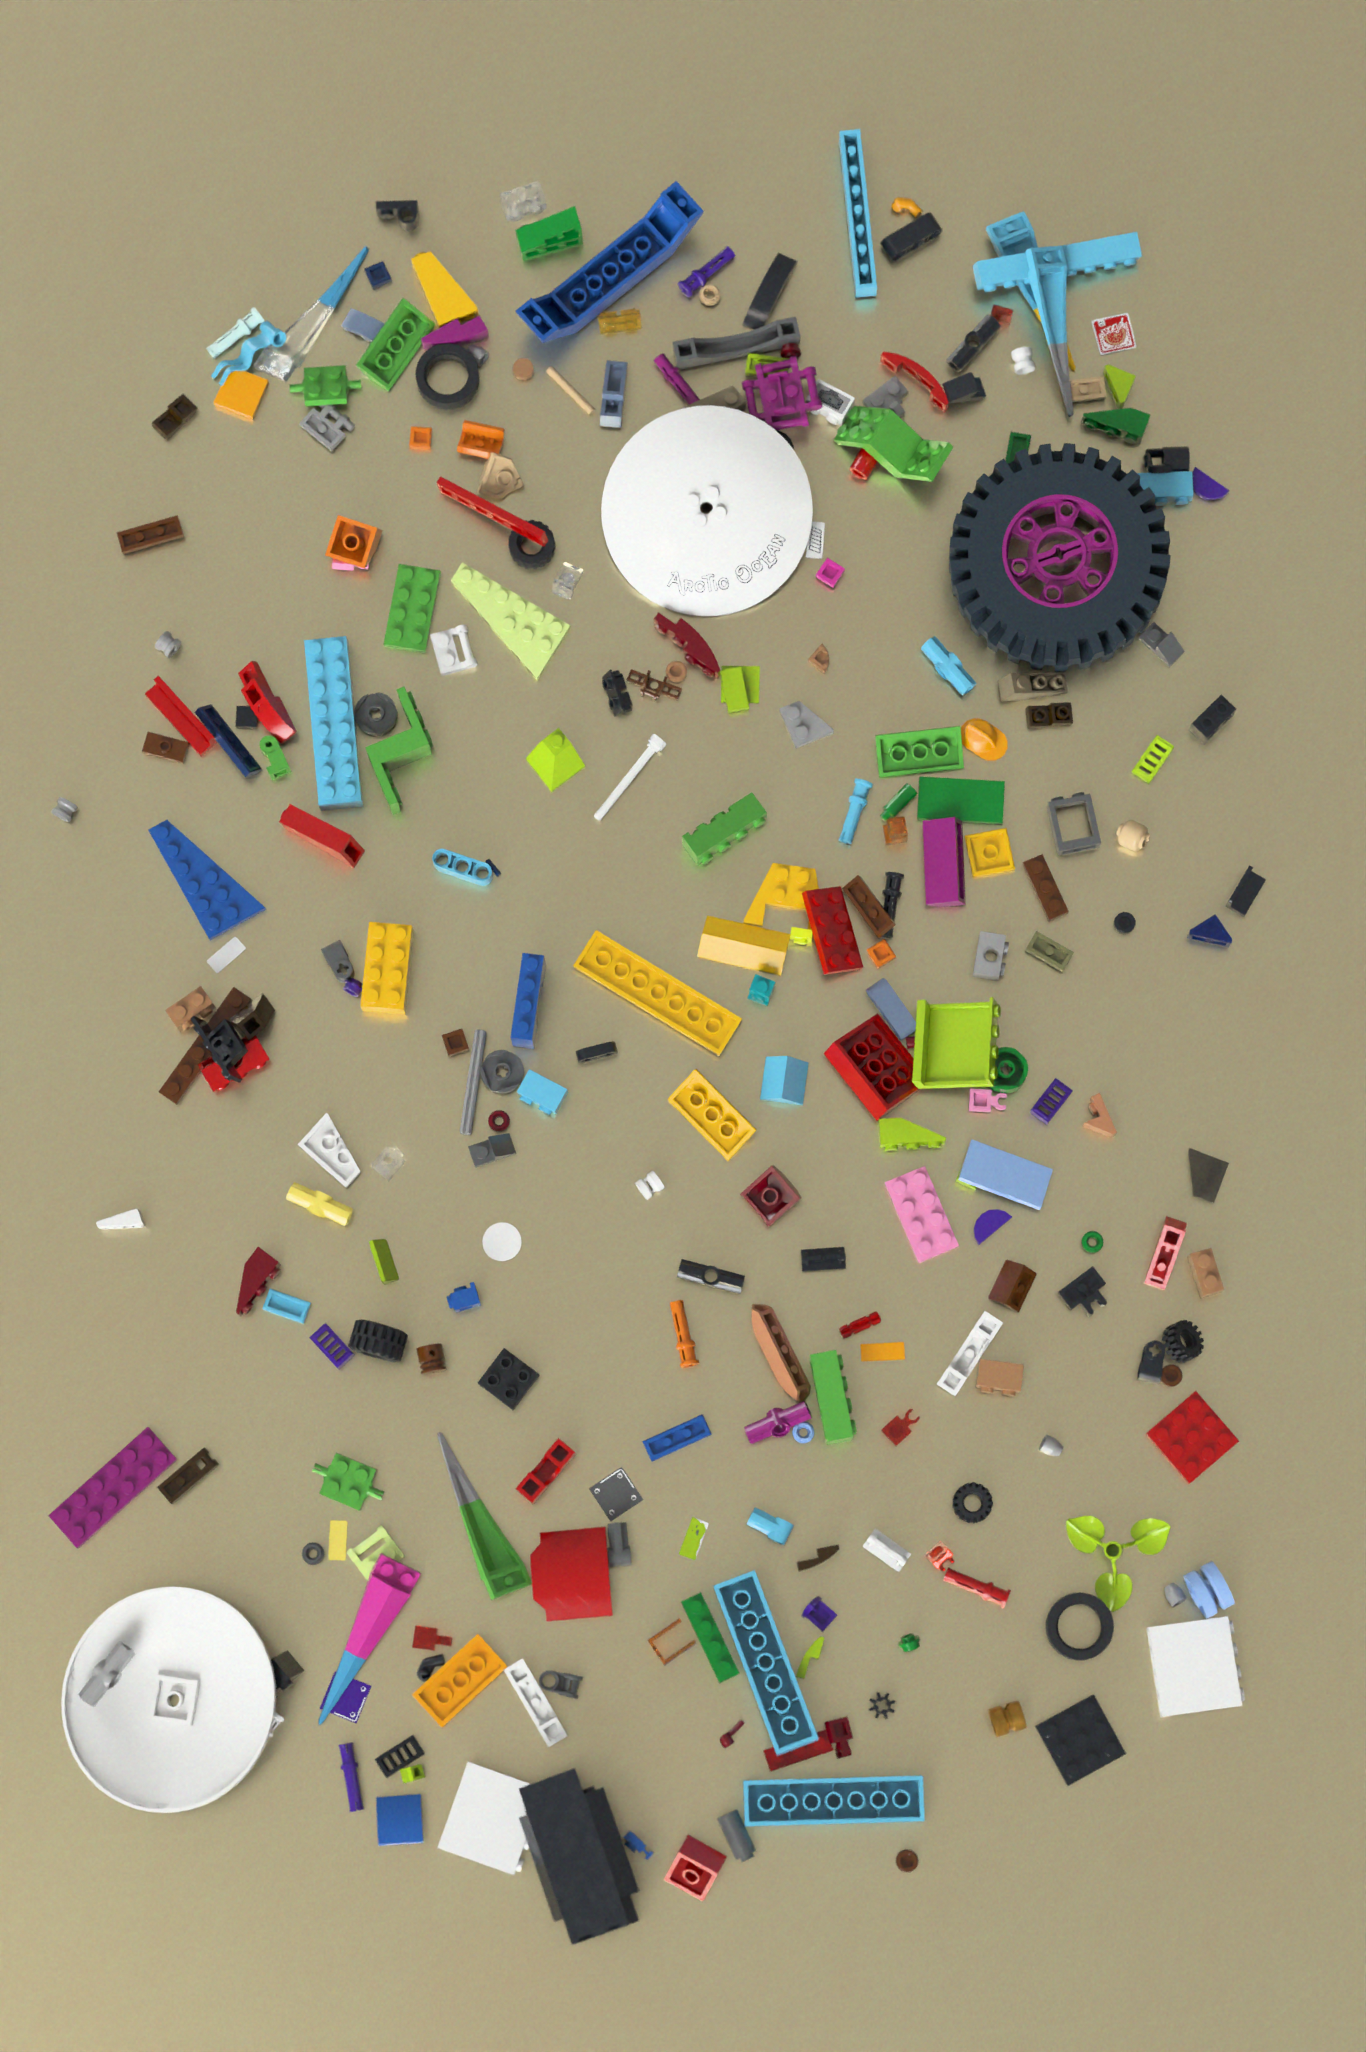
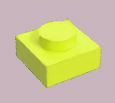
M792 927L790 940H794V943L806 945L807 942L811 943L812 930Z

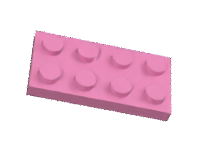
M925 1166L885 1182L887 1191L918 1263L959 1247Z

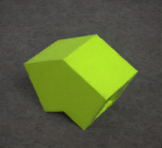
M422 1764L400 1770L403 1783L425 1777Z

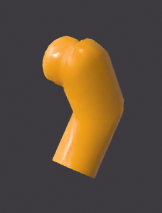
M897 197L891 204L894 211L900 212L902 208L907 209L915 218L919 217L923 212L910 198Z

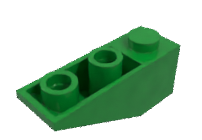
M1133 408L1090 412L1083 414L1081 423L1089 429L1102 430L1108 436H1119L1128 443L1140 444L1149 422L1150 414Z

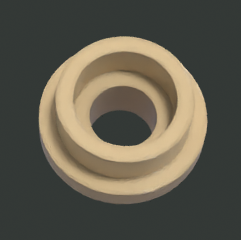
M714 285L704 286L699 293L701 302L708 306L715 305L720 299L719 289ZM711 293L714 297L709 299L706 295Z

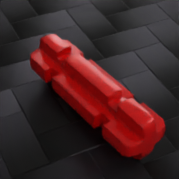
M873 1312L868 1317L864 1316L851 1322L850 1325L846 1324L840 1327V1334L843 1338L852 1336V1333L856 1334L869 1328L872 1324L874 1326L880 1323L881 1318L878 1312Z

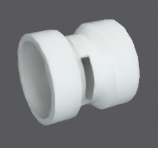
M1030 347L1017 348L1011 352L1012 359L1016 363L1014 365L1016 374H1027L1035 370V363L1031 360L1033 353Z
M653 1170L647 1174L646 1178L635 1182L646 1200L650 1199L654 1192H660L665 1188Z

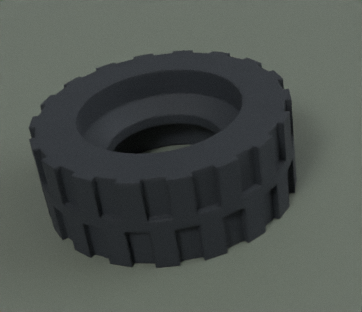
M526 520V522L545 531L548 542L545 546H542L538 553L528 554L521 547L522 540L525 537L512 530L508 539L509 552L519 566H523L526 569H537L551 561L550 559L553 557L555 550V540L553 532L549 530L546 524L544 525L541 521Z

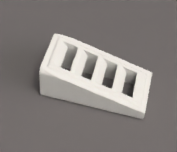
M137 1208L96 1222L97 1227L103 1230L145 1227L141 1211Z

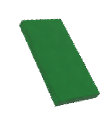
M919 776L917 820L956 817L966 823L1002 825L1005 781Z

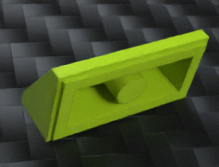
M370 1240L369 1245L381 1282L385 1285L399 1280L387 1240Z

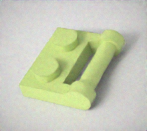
M382 1525L376 1528L377 1531L354 1549L350 1548L346 1551L367 1581L380 1553L398 1562L405 1558V1555ZM381 1538L386 1541L383 1546L363 1561L358 1557Z

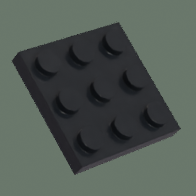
M1094 1694L1035 1726L1067 1786L1126 1754Z

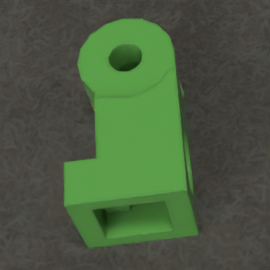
M269 735L263 737L259 745L263 755L271 763V766L267 767L271 779L274 780L291 772L276 738Z

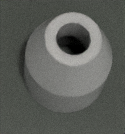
M470 345L467 348L478 366L486 363L489 358V352L476 345Z
M1046 1435L1040 1444L1039 1450L1047 1455L1059 1456L1063 1446L1057 1439Z
M1171 1583L1164 1588L1166 1599L1171 1607H1175L1187 1599L1182 1589L1175 1583Z

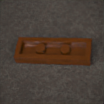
M178 515L117 532L123 554L184 537Z
M1043 854L1023 862L1022 865L1048 922L1068 914L1067 906Z
M857 875L842 888L878 938L882 937L896 925L861 876Z

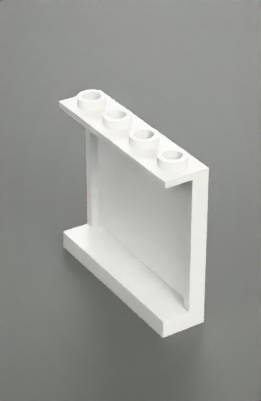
M1228 1616L1147 1628L1160 1717L1242 1706V1701H1245L1243 1687L1239 1688L1238 1679H1241L1240 1666L1235 1663L1238 1651L1236 1643H1232L1231 1634H1234L1233 1622L1229 1621Z
M468 1762L438 1848L515 1875L516 1871L520 1872L524 1859L521 1858L524 1849L528 1850L529 1846L519 1820L520 1817L526 1815V1809L519 1788L530 1785V1783Z

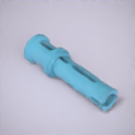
M855 779L853 794L849 796L850 806L839 841L845 844H852L861 811L868 802L866 799L869 789L873 787L871 782L863 779Z

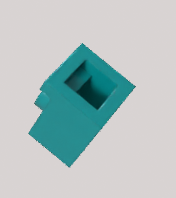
M755 974L747 999L768 1006L776 982Z

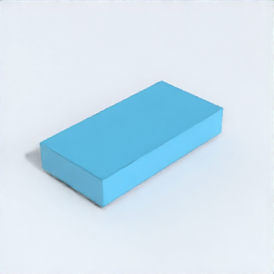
M269 1289L262 1309L304 1324L311 1303Z

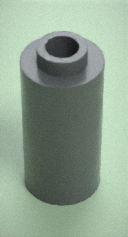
M736 1809L718 1818L717 1821L735 1859H741L744 1862L754 1857L752 1852L756 1851L738 1810Z

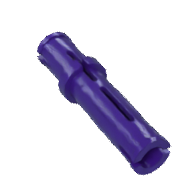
M353 1742L346 1743V1745L341 1744L339 1745L342 1765L340 1766L341 1770L344 1771L350 1812L363 1810L356 1768L358 1767V1762H355Z

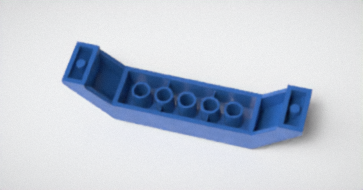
M675 181L660 193V197L641 220L549 294L529 299L516 310L517 315L542 343L577 333L670 258L704 211L682 186Z

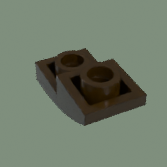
M1071 702L1050 703L1049 705L1027 706L1025 708L1028 729L1073 724Z

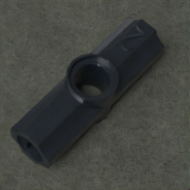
M987 314L975 329L966 335L965 340L946 360L954 371L960 373L976 355L980 354L985 344L1001 328L997 319ZM976 341L979 345L973 347L968 342Z
M684 1259L681 1260L677 1278L741 1294L745 1276ZM707 1272H715L717 1279L713 1282L707 1281L705 1279Z

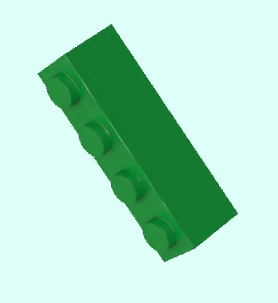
M700 1592L682 1601L681 1604L719 1684L739 1675L740 1673L702 1593Z

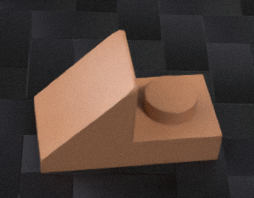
M1100 1093L1093 1095L1090 1099L1089 1108L1093 1116L1097 1115V1118L1085 1122L1083 1127L1110 1138L1114 1137L1117 1132Z

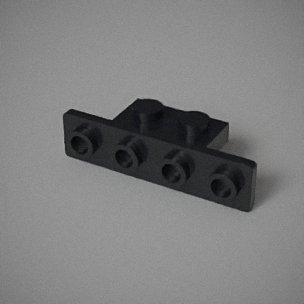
M193 1016L191 1018L194 1024L193 1028L203 1038V1045L213 1054L212 1059L221 1067L222 1075L229 1081L234 1080L240 1083L242 1078L234 1065L248 1052V1049L231 1022L224 1019L212 1031L205 1020Z

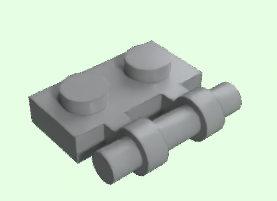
M318 405L323 410L319 413L313 408L300 422V426L332 452L346 437L341 429L345 427L347 430L352 431L355 425L346 414L342 415L337 411L335 405ZM331 415L337 422L332 424L326 418Z

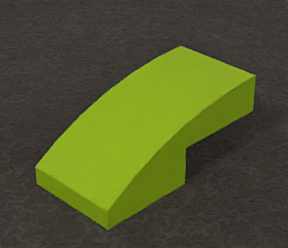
M820 1636L810 1646L799 1665L796 1677L805 1679L810 1658L819 1660L825 1637Z

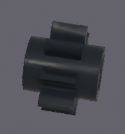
M877 1692L878 1699H869L870 1702L874 1703L869 1711L875 1710L876 1719L880 1714H883L884 1718L887 1719L888 1711L891 1713L895 1712L891 1708V1704H894L895 1700L889 1701L887 1699L889 1693L885 1697H881L880 1693ZM885 1700V1705L888 1706V1709H883L879 1712V1706L876 1705V1702Z

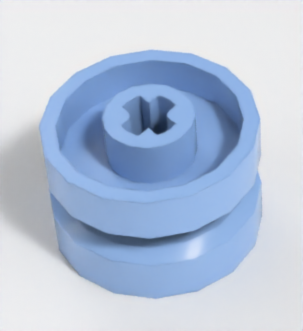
M1212 1561L1201 1566V1575L1193 1570L1183 1576L1194 1603L1206 1619L1217 1613L1216 1603L1222 1609L1235 1604L1226 1581Z

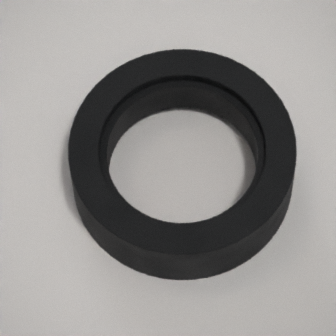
M444 343L431 347L420 357L416 366L418 390L424 400L436 408L451 410L464 406L475 396L479 387V371L474 357L468 350L456 344ZM443 359H454L462 363L468 371V379L464 387L453 394H441L433 390L427 382V375L430 368L436 362Z
M1072 1593L1064 1596L1051 1607L1047 1615L1046 1634L1051 1646L1060 1655L1071 1660L1081 1661L1096 1657L1107 1648L1113 1636L1114 1622L1109 1608L1102 1600L1088 1593ZM1072 1605L1088 1606L1097 1613L1100 1619V1636L1088 1648H1073L1067 1645L1059 1634V1618L1062 1612Z

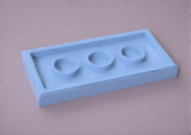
M972 1139L969 1143L958 1180L1040 1210L1053 1169Z

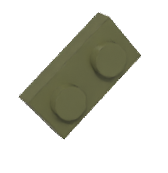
M1036 931L1025 950L1061 972L1064 971L1074 953Z

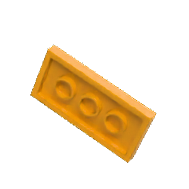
M477 1634L412 1695L443 1728L508 1666L483 1638Z

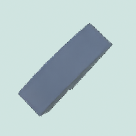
M608 360L606 362L600 426L621 428L628 362Z

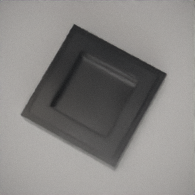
M236 706V728L258 729V717L250 706Z

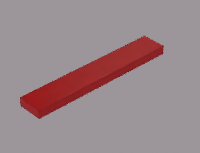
M441 476L437 480L441 493L541 546H545L548 542L546 533L542 529Z

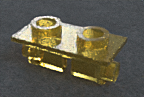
M635 308L621 310V315H617L616 311L602 312L601 315H598L600 334L642 329L640 311L635 310Z

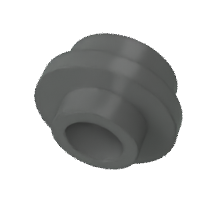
M308 1543L302 1550V1557L306 1563L316 1565L323 1560L324 1549L318 1543ZM311 1550L317 1551L315 1558L310 1557L309 1553Z

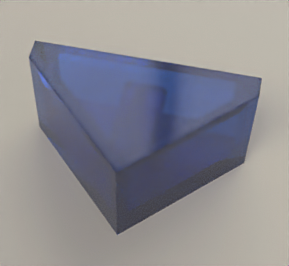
M1216 914L1192 928L1187 934V939L1229 948L1232 943L1231 936Z

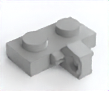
M894 376L863 399L862 403L865 407L891 409L902 418L905 416V410L901 407V399L908 394V390Z

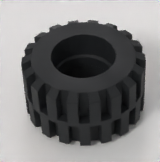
M362 1319L355 1320L348 1347L353 1351L390 1362H399L402 1359L408 1335L399 1329Z

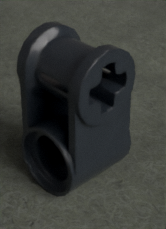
M1151 1341L1144 1346L1137 1380L1160 1384L1165 1348L1160 1341ZM1155 1345L1156 1350H1159V1353L1152 1356V1352L1149 1351V1348H1152Z

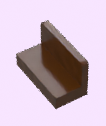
M1006 1260L988 1298L1019 1313L1037 1273L1023 1264Z

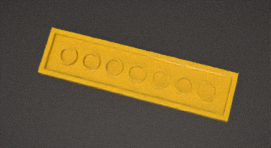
M595 930L573 965L575 969L718 1056L721 1055L742 1022V1018L597 930Z

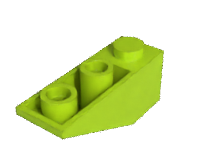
M885 1118L878 1121L880 1148H885V1151L898 1150V1147L907 1146L908 1150L919 1149L920 1145H928V1148H940L941 1144L946 1142V1137L903 1118Z

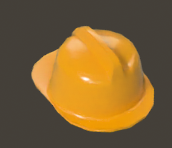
M972 718L961 726L962 744L979 757L988 761H995L1006 753L1008 743L1005 734L989 722L980 718Z

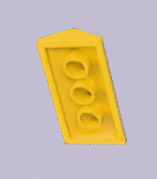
M707 915L697 957L781 976L790 934Z
M697 1069L668 1098L727 1160H730L757 1131Z

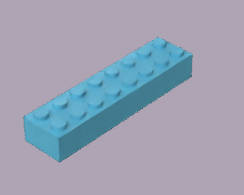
M347 636L304 640L320 810L363 807Z
M755 1570L714 1585L715 1593L776 1755L779 1756L818 1741V1735Z
M923 1776L743 1781L745 1826L925 1821Z

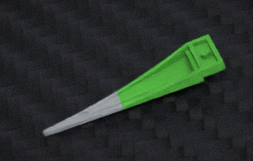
M439 1432L437 1434L479 1575L481 1581L483 1580L491 1600L531 1585L532 1582L523 1561L488 1512L443 1434Z

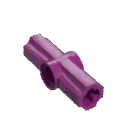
M803 1401L787 1409L773 1408L768 1411L766 1418L749 1424L744 1429L750 1443L753 1444L772 1435L775 1437L785 1436L789 1433L790 1427L811 1419L812 1415L807 1403Z

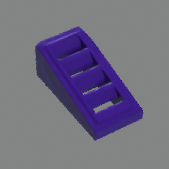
M1055 1078L1032 1107L1030 1113L1047 1125L1073 1090ZM1055 1085L1065 1092L1064 1096L1053 1089ZM1051 1092L1052 1094H1054L1056 1097L1060 1099V1101L1057 1102L1056 1100H1054L1052 1097L1049 1096V1093ZM1047 1099L1049 1102L1055 1105L1054 1109L1043 1101ZM1041 1105L1042 1107H1044L1046 1110L1050 1112V1114L1047 1115L1045 1112L1039 1109V1106Z
M326 1323L309 1337L338 1370L355 1356ZM327 1330L329 1334L319 1342L317 1338ZM333 1337L335 1340L324 1348L323 1345ZM338 1343L340 1347L330 1354L328 1351ZM344 1349L346 1352L336 1361L334 1357Z

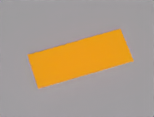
M904 1342L860 1344L861 1362L905 1359Z

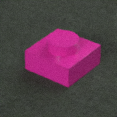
M827 558L816 573V578L834 588L845 572V568Z

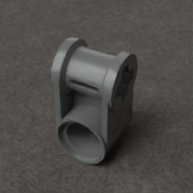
M341 940L321 949L328 965L339 982L345 983V980L354 978V969ZM345 968L347 974L343 975L341 969Z
M547 1670L540 1675L539 1684L546 1691L578 1699L577 1690L579 1682L582 1681L583 1677ZM547 1674L555 1677V1684L552 1687H546L542 1682L543 1677ZM573 1681L571 1691H569L570 1682Z

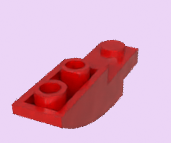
M251 661L238 673L244 684L241 691L265 728L280 744H284L297 731L281 698L273 695L258 662Z

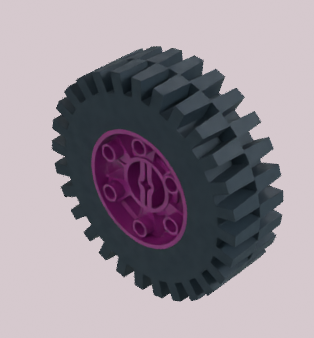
M1064 443L1062 451H1051V444H1043L1039 446L1038 452L1029 455L1027 449L1016 452L1014 461L1007 464L1003 458L994 465L993 473L990 476L984 473L976 481L973 493L968 492L964 497L961 512L956 514L953 523V533L950 538L949 573H951V587L953 595L958 599L959 611L963 618L967 617L969 619L973 633L977 637L983 635L987 639L988 647L995 653L999 649L1006 652L1009 661L1018 664L1020 659L1030 662L1031 669L1040 671L1044 665H1051L1055 667V672H1066L1069 665L1078 664L1079 670L1089 668L1093 660L1101 658L1102 662L1111 659L1115 650L1120 647L1125 650L1132 644L1135 635L1145 630L1152 614L1156 613L1170 567L1169 531H1165L1164 528L1165 515L1162 508L1156 509L1154 505L1155 494L1150 487L1144 490L1140 486V476L1133 469L1128 474L1121 470V460L1114 456H1111L1108 462L1102 460L1099 457V450L1088 447L1086 454L1076 452L1075 444ZM1055 513V523L1047 525L1042 529L1035 521V518ZM1080 517L1093 525L1095 529L1084 535L1083 532L1074 527L1077 518ZM1026 523L1032 525L1030 531H1024L1021 527ZM1101 534L1105 541L1098 543L1095 541L1094 536ZM1013 538L1029 544L1027 557L1008 559V551ZM1049 542H1068L1064 545L1056 544L1051 550L1038 554L1039 550ZM1109 553L1110 565L1107 574L1089 567L1092 554ZM1080 562L1079 566L1070 574L1063 576L1050 574L1053 571L1061 572L1067 566ZM1016 564H1022L1025 567V571L1018 573L1013 567ZM1034 575L1045 585L1039 599L1032 597L1020 587L1021 584ZM1089 576H1096L1099 582L1093 585L1087 581V578ZM1077 582L1087 597L1065 604L1063 588ZM1049 591H1056L1059 595L1058 598L1054 600L1047 597Z

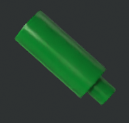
M906 783L883 807L884 812L880 817L884 821H887L890 817L895 818L917 795L916 790Z

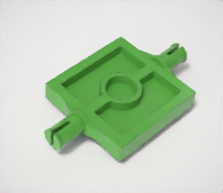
M346 365L304 368L302 384H290V393L303 392L305 406L347 404L349 389H362L361 380L348 381Z
M339 1453L335 1454L328 1468L315 1463L314 1467L316 1468L312 1470V1472L324 1476L319 1494L359 1511L369 1495L381 1500L383 1496L380 1495H384L385 1492L373 1487V1479L377 1469Z

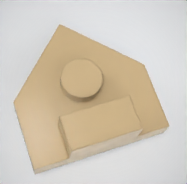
M491 452L488 461L484 464L477 492L499 499L523 487L524 484L511 458Z

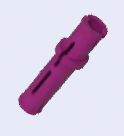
M664 353L654 359V363L663 372L666 381H670L688 405L700 400L680 375L677 366L674 367Z

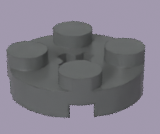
M367 694L355 706V719L363 732L369 735L382 736L394 727L397 721V709L394 701L386 694ZM381 710V717L373 719L371 711Z
M497 1050L485 1058L480 1073L482 1081L487 1088L494 1093L506 1094L514 1091L521 1085L524 1068L518 1056L506 1050ZM500 1066L509 1070L505 1077L497 1076L496 1074Z

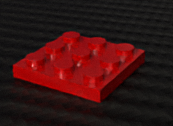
M1197 1391L1192 1393L1146 1433L1188 1484L1239 1442Z

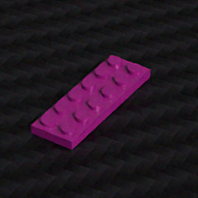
M147 1427L48 1516L78 1549L178 1459L156 1434Z

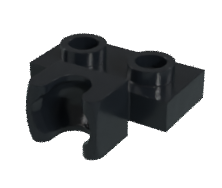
M1093 1266L1058 1292L1070 1310L1080 1304L1089 1317L1094 1313L1091 1302L1095 1301L1102 1307L1107 1304L1106 1299L1099 1292V1289L1106 1283Z

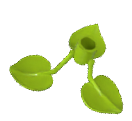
M1081 1516L1070 1518L1066 1521L1069 1539L1077 1550L1083 1553H1093L1098 1544L1104 1547L1105 1555L1111 1559L1113 1574L1104 1573L1099 1576L1095 1583L1096 1595L1106 1604L1111 1612L1117 1611L1126 1604L1133 1589L1132 1581L1127 1574H1117L1116 1560L1121 1558L1123 1549L1137 1544L1138 1549L1143 1554L1155 1555L1166 1545L1170 1531V1525L1162 1520L1142 1519L1136 1522L1130 1531L1135 1541L1121 1545L1118 1542L1110 1541L1106 1544L1100 1541L1105 1535V1528L1098 1518L1094 1516Z

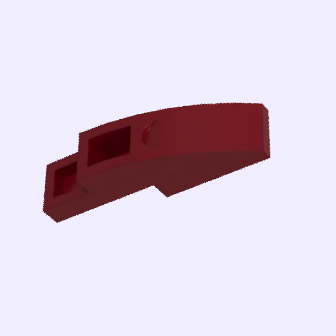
M658 612L654 618L655 629L663 635L668 634L671 636L672 641L678 646H685L683 655L688 663L691 665L697 664L702 668L704 674L718 679L720 677L718 662L703 637L682 618L675 624Z

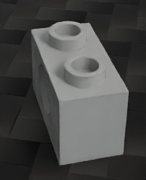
M980 931L972 977L998 981L1000 975L1004 976L1006 963L1002 962L1003 954L1007 955L1009 942H1005L1006 935ZM994 952L997 955V959L989 961L985 954Z

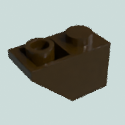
M261 993L231 1017L229 1021L241 1037L251 1040L266 1028L275 1009L266 996Z

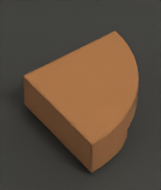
M821 644L809 657L808 661L823 674H825L829 666V654L826 647Z

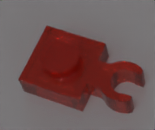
M909 1409L902 1420L897 1415L881 1429V1432L895 1447L912 1432L908 1426L917 1423L920 1419L919 1416L915 1420L909 1419L908 1415L913 1409Z

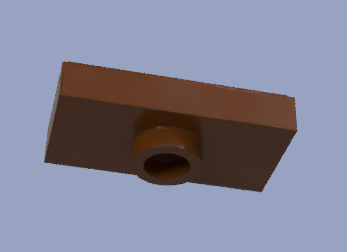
M147 732L142 753L184 764L189 742Z

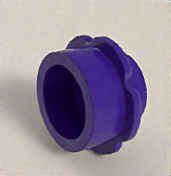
M354 978L345 980L343 990L352 996L358 997L360 992H362V983Z

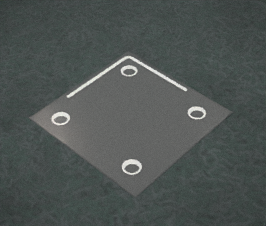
M622 1467L589 1488L610 1522L643 1500Z

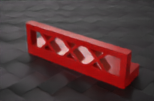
M158 675L154 679L156 684L145 693L146 697L183 738L189 742L192 748L200 756H203L217 744L214 736Z

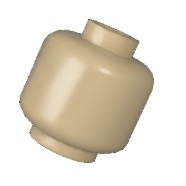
M1134 820L1120 824L1116 835L1119 836V844L1132 851L1144 849L1150 838L1148 828Z

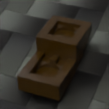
M182 394L168 405L167 411L152 422V427L167 440L191 418L198 407Z
M839 1544L817 1549L818 1558L797 1562L798 1572L818 1566L831 1558L839 1550Z

